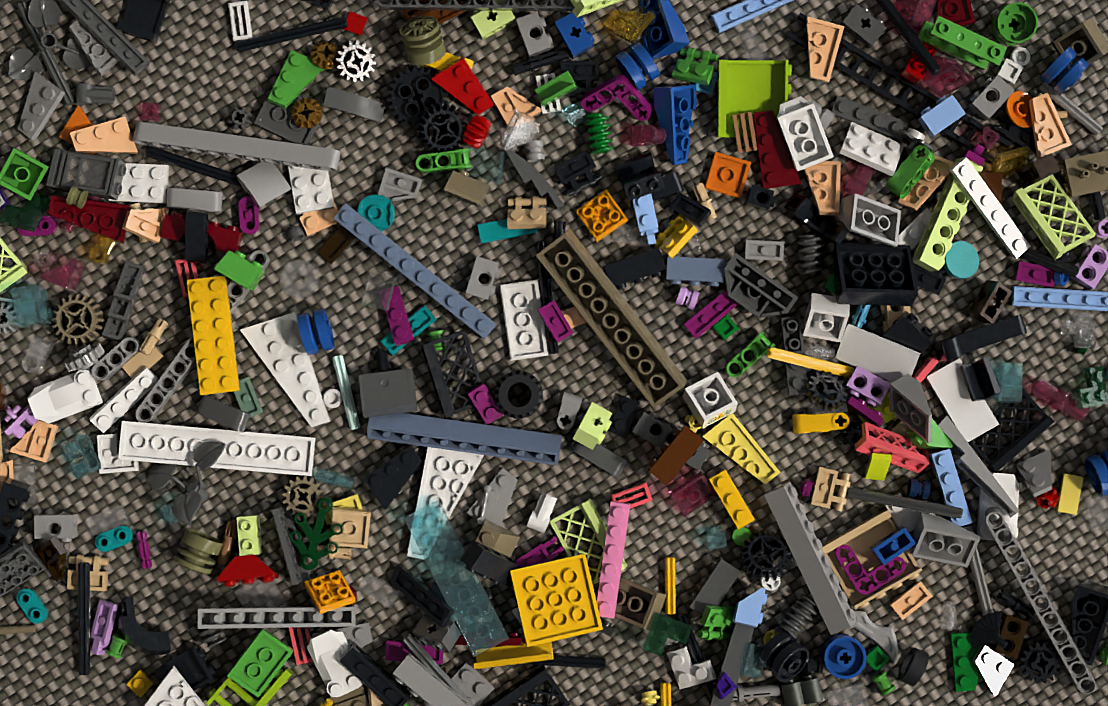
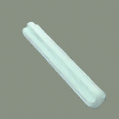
M342 355L334 356L332 359L349 427L351 430L360 428V423Z

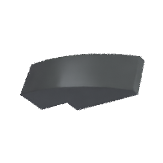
M328 87L323 104L325 108L378 123L382 121L386 104L332 87Z

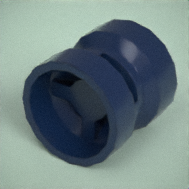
M910 478L907 496L912 498L919 496L921 499H928L930 481L923 480L918 482L917 479Z

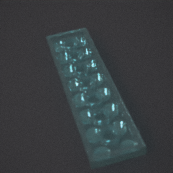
M437 500L405 517L404 519L445 601L454 610L453 616L473 656L476 657L508 640L509 637L476 572L473 574L465 568L466 564L460 560L465 550L440 501Z

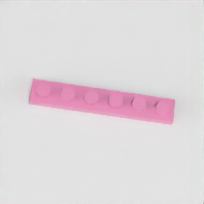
M611 501L597 596V606L601 617L615 618L630 503Z

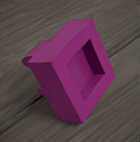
M976 143L972 151L966 148L962 155L982 166L985 159L980 155L985 148Z

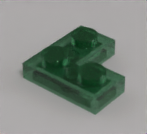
M35 193L31 201L27 200L24 208L7 204L0 216V223L34 232L50 203V198Z
M1103 366L1084 369L1087 388L1074 390L1077 409L1108 404Z
M655 613L643 650L661 656L667 638L686 645L692 626Z

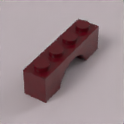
M173 212L171 216L165 214L160 237L182 243L185 240V219H183V215ZM209 221L208 234L214 240L216 250L227 253L229 250L233 253L235 250L239 251L243 233L238 231L239 228L228 225L226 229L220 227V223Z

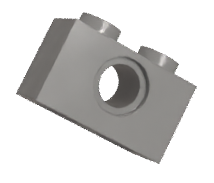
M536 11L516 19L517 27L529 57L532 58L551 50L550 45L553 42L550 34H546L543 28L546 26L543 15L539 16ZM538 30L541 35L538 38H532L530 32Z
M998 75L994 78L989 77L983 84L985 88L981 92L977 91L970 98L972 102L969 104V107L984 121L988 120L1015 91ZM987 92L993 94V96H994V100H993V101H988V100H987V98H986V93H987Z
M477 256L466 294L484 300H489V297L493 298L496 289L493 283L495 278L499 279L502 269L499 268V263ZM482 274L489 275L490 281L487 284L479 282V277Z
M77 514L35 515L34 539H41V542H47L56 536L62 542H71L72 538L78 537ZM54 523H57L60 527L58 533L52 530Z

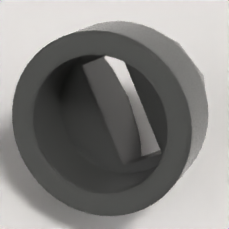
M292 226L288 231V237L291 242H296L305 236L303 230L298 226Z

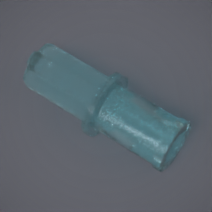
M320 469L317 470L315 479L318 481L333 484L332 487L336 485L349 490L352 489L354 478L340 475L338 472L335 474Z

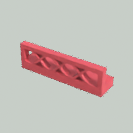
M867 422L861 425L862 438L855 443V451L869 456L872 453L890 454L891 464L918 474L930 464L929 449L917 448L911 443L910 438ZM869 431H872L876 438L870 436ZM883 436L888 437L892 444L887 442ZM899 442L904 443L908 449L903 448ZM915 448L922 450V455Z

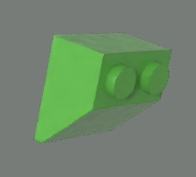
M13 148L0 172V185L31 201L49 166L18 148Z
M229 250L214 269L245 288L254 291L265 273L261 269L263 265L255 260H252L250 263L244 259L246 255L238 250H235L234 253Z

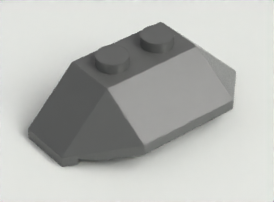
M737 253L733 255L724 268L728 296L758 318L786 314L798 299L796 295Z

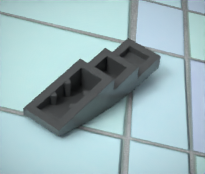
M509 148L505 150L524 185L532 182L541 198L548 194L557 210L564 207L555 190L534 167Z
M126 261L113 294L114 299L102 333L103 338L117 342L122 341L136 301L145 266Z

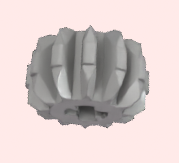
M2 302L0 305V334L3 332L5 335H9L10 331L16 332L15 326H21L17 319H22V316L16 315L19 309H13L14 306L11 303L6 305L5 302ZM3 316H6V318H8L7 322H4V319H2Z

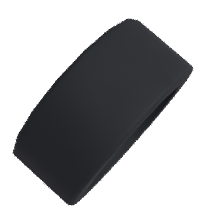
M916 647L912 648L900 667L898 679L912 687L915 686L926 670L929 654Z

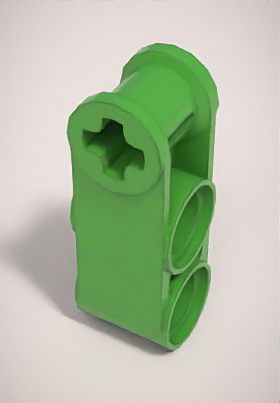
M925 145L916 146L907 159L901 163L895 174L889 178L886 187L899 198H905L934 162L935 156L933 152Z
M464 148L420 155L416 160V168L422 174L471 169L472 165L470 164L468 154L470 149ZM441 157H446L449 163L447 166H440L438 160ZM421 160H428L430 166L422 169L419 166Z
M764 331L756 335L746 347L727 362L725 372L729 377L740 376L760 357L764 356L770 347L775 346L764 335ZM747 350L753 353L751 361L744 359L743 355ZM732 363L739 366L737 374H732L729 371Z

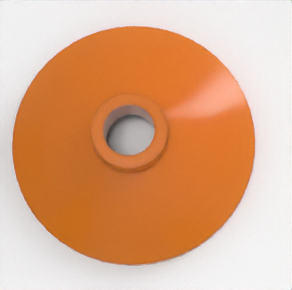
M1023 91L1013 92L1008 97L1006 111L1014 124L1022 128H1029L1032 126L1029 100L1033 98Z

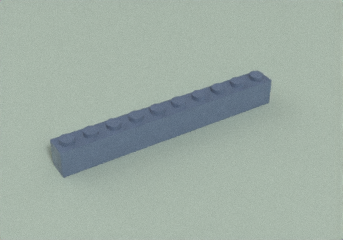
M346 203L334 217L337 222L482 338L485 339L497 325Z
M406 413L369 417L367 427L368 439L558 465L562 439L561 435Z

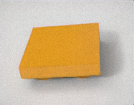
M607 189L575 210L596 242L628 221V218Z
M340 570L304 581V587L319 614L355 603L356 598Z

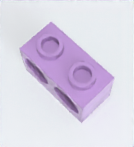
M1097 244L1090 245V247L1087 246L1081 254L1083 258L1075 264V266L1079 267V273L1075 278L1070 277L1089 290L1095 289L1108 268V251ZM1094 253L1099 255L1098 263L1092 259ZM1084 269H1087L1089 271L1088 279H1085L1082 276V271Z
M857 366L846 387L848 394L855 398L859 396L865 399L866 404L869 406H878L880 408L890 390L891 383ZM862 380L865 385L858 388L854 385V381ZM879 389L882 394L879 397H874L871 391Z

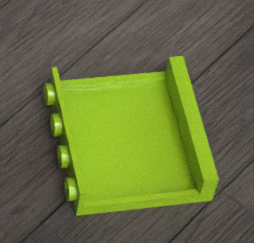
M718 60L717 137L735 138L732 115L748 112L752 113L754 125L753 113L773 110L781 130L777 119L780 104L788 101V95H791L792 90L791 84H788V76L792 74V65L788 64L789 60ZM744 117L747 136L751 138L748 117ZM737 118L740 138H743L741 119Z

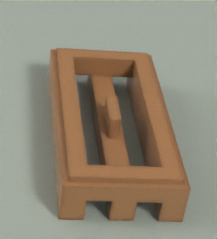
M752 113L732 115L738 153L757 150ZM744 117H748L752 147H749ZM737 118L741 119L745 144L743 149L741 147Z

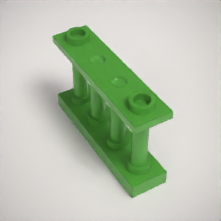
M937 16L934 24L923 21L917 35L921 42L981 70H986L989 62L1000 66L1007 47L941 16Z

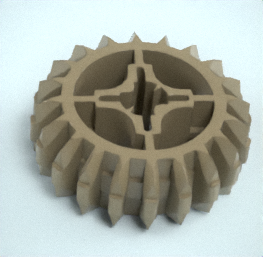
M76 294L75 299L73 295H68V300L62 298L63 305L56 304L59 311H52V313L57 314L56 318H51V321L57 322V324L52 325V328H59L55 334L57 336L62 334L60 340L65 341L67 339V344L70 345L73 341L76 346L80 345V341L83 345H86L87 339L91 342L94 341L92 334L99 336L100 334L96 329H103V326L98 325L99 322H104V319L99 318L103 311H96L100 305H93L95 300L91 298L88 301L87 295H84L82 299L80 294ZM73 305H84V307L82 309H79L77 312L69 310V308ZM88 311H90L92 316L91 326L87 322ZM64 315L69 319V323L66 326L67 329L64 325ZM74 316L81 317V323L83 324L75 323ZM79 327L87 330L82 335L75 336L71 334L73 330L76 331Z

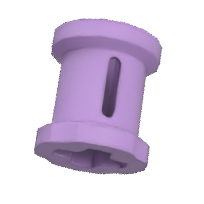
M1108 219L1099 221L1094 225L1093 231L1098 238L1108 237ZM1101 226H1104V228H1107V231L1104 232V230L1101 229Z

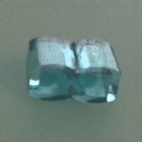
M999 362L998 367H994V374L1001 393L994 396V398H997V402L1021 403L1023 363Z
M87 434L76 436L63 444V452L70 461L71 471L77 479L86 477L101 469L100 460L93 451V443Z

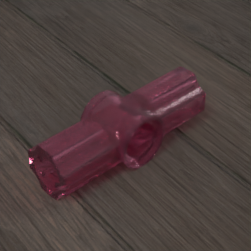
M859 163L854 174L849 177L842 189L843 193L840 196V202L842 198L854 193L862 196L875 169Z
M1039 378L1034 383L1031 392L1048 402V405L1055 410L1064 412L1079 422H1082L1089 413L1090 408L1074 399L1069 392L1059 387L1056 388L1042 378Z

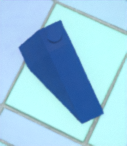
M640 0L644 16L641 19V25H644L645 36L642 37L643 45L653 60L677 53L689 44L685 28L669 0Z
M696 84L653 88L654 107L671 164L687 163L691 142L688 137L690 127H693L694 123L691 120L692 111L696 110L697 105Z

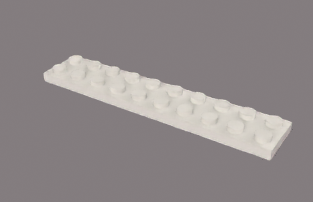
M122 421L118 459L195 466L197 462L193 460V455L196 449L205 442L214 441L223 442L226 446L211 468L312 476L316 438Z

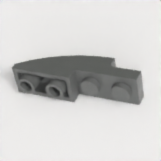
M801 317L781 318L783 350L804 355ZM784 362L788 395L806 394L808 391L805 388L807 385L806 367Z

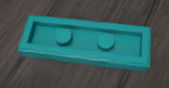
M507 219L478 224L481 244L538 233L537 228L508 229Z
M426 305L409 317L414 338L437 320ZM392 332L381 340V343L392 356L408 344L396 346Z

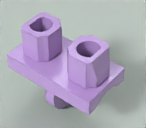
M30 404L19 414L18 412L22 409L19 405H16L13 409L9 406L5 408L8 414L4 417V420L9 422L13 418L5 427L6 430L4 432L7 435L12 434L20 439L27 431L20 424L26 420L33 426L38 421L33 415Z

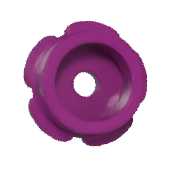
M807 479L806 482H801L799 492H802V496L810 497L813 491L814 482L809 481L810 479Z

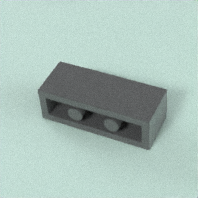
M719 558L718 561L715 559L709 567L711 570L709 575L703 576L698 584L701 587L697 593L693 592L688 599L690 602L688 606L700 615H703L706 605L719 606L741 572L722 558Z

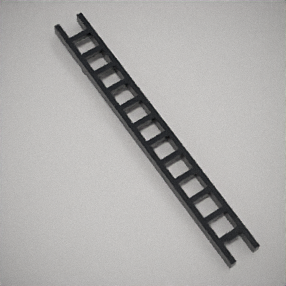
M800 12L797 19L807 24V16ZM807 30L802 37L804 39L788 31L785 37L808 50ZM841 38L839 45L843 46L835 59V68L918 119L922 116L920 113L928 100L937 104L936 101L940 99L939 97L900 76V73ZM847 49L859 56L852 69L840 63ZM863 60L875 66L868 79L856 73ZM879 70L891 76L885 89L872 82ZM895 80L908 86L901 99L889 93ZM912 90L924 96L917 109L905 103ZM966 114L952 123L949 129L945 128L941 131L942 134L970 151L975 146L970 141L977 130L989 136L983 146L985 149L980 156L994 166H998L1000 161L986 153L992 141L995 140L1006 148L1011 145L1010 141ZM960 120L972 126L966 139L954 133Z

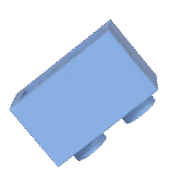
M946 95L936 101L937 106L933 109L929 106L920 113L922 116L918 121L930 138L966 114L953 95L948 98Z

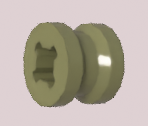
M72 186L68 193L66 204H74L77 208L82 209L86 203L88 191H80L77 187Z

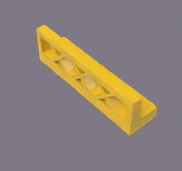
M552 642L530 647L524 644L522 646L475 650L476 663H474V669L553 660Z

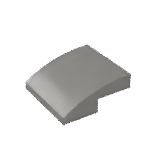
M260 162L236 176L245 193L248 192L257 208L291 190V187L273 163Z

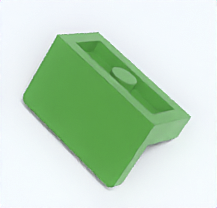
M566 71L538 87L535 91L541 100V104L546 107L578 87L569 71Z

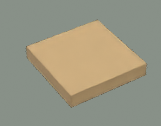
M332 507L330 529L334 524L341 523L344 526V531L340 535L330 537L329 543L334 541L341 547L367 548L371 510ZM337 525L334 530L340 532L341 527Z

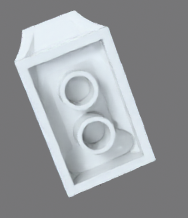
M800 96L780 104L777 119L796 170L800 171L833 158V153L814 103Z
M90 367L35 387L27 398L35 419L42 420L48 424L103 404Z
M991 473L1018 508L1019 483L1015 475ZM980 488L976 535L980 536V539L995 540L986 524L985 511L989 507H997L1003 513L1017 538L1018 513L1010 518ZM992 514L989 517V520L996 521L998 520L999 516L997 514ZM1001 531L998 536L1004 538L1008 535V532Z
M333 630L324 632L311 638L309 645H307V649L331 697H340L358 689L364 684L340 662V659L350 647L342 630L338 632Z

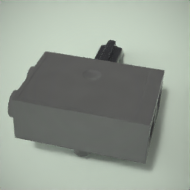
M378 350L376 352L378 373L358 375L359 382H356L357 394L361 395V400H357L359 412L362 411L364 418L418 411L412 368L389 371L387 350Z

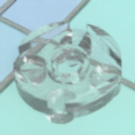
M294 260L289 262L283 269L280 283L283 290L290 296L306 298L317 290L319 274L311 263L304 260ZM297 274L305 277L303 284L295 282Z

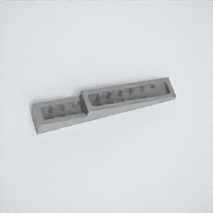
M946 416L938 426L954 445L950 449L960 457L955 464L1010 518L1017 514L1020 510L950 418Z

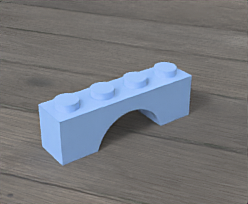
M948 448L929 453L930 465L939 483L944 505L963 509L962 518L946 516L947 520L958 526L972 523L951 450Z

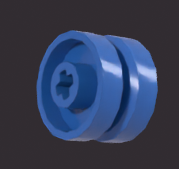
M636 41L628 47L629 54L621 51L614 58L624 76L629 79L637 90H640L646 85L645 77L653 81L660 76V72L646 49L640 42Z
M1070 46L1040 77L1046 84H1051L1058 77L1059 80L1053 86V90L1058 95H1061L1068 87L1071 88L1082 76L1083 71L1090 65L1083 58L1078 59L1071 65L1070 63L1074 60L1077 53Z
M324 308L313 312V321L308 313L297 315L301 339L308 356L319 352V343L324 351L335 349L332 327Z
M1108 450L1103 451L1101 457L1092 455L1085 458L1087 475L1099 497L1108 495Z
M848 634L831 636L824 642L821 648L823 665L837 678H854L862 672L866 665L867 656L865 648L858 640ZM843 653H845L846 657L841 659L840 656H843Z

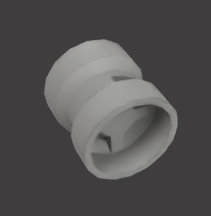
M543 140L524 142V147L528 152L525 155L527 162L545 160L544 153L541 152Z

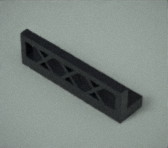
M355 642L350 645L349 650L340 659V662L389 706H404L410 699V692Z

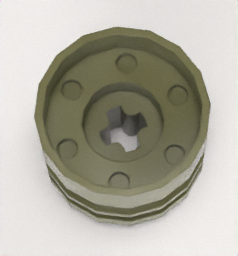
M419 16L401 25L399 31L403 45H405L404 49L409 63L413 65H427L440 60L445 55L446 48L441 36L438 19L432 16Z
M186 528L181 541L188 546L187 548L177 547V551L181 554H174L173 560L191 571L211 574L213 569L207 564L215 565L216 562L209 557V554L219 555L224 543L201 531Z

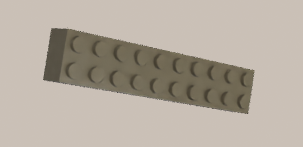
M571 229L567 230L536 255L653 408L685 386L687 379Z

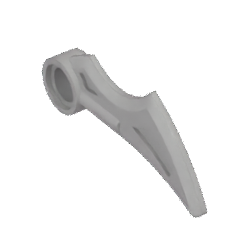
M854 611L856 622L851 628H856L872 639L884 650L893 664H897L898 646L893 627L877 626L870 621L866 612Z

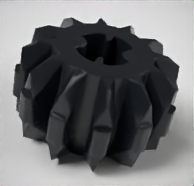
M861 420L857 422V425L852 421L850 427L848 426L844 429L847 433L842 434V437L847 439L843 442L844 445H851L848 449L850 451L855 448V443L860 440V438L856 439V434L862 435Z

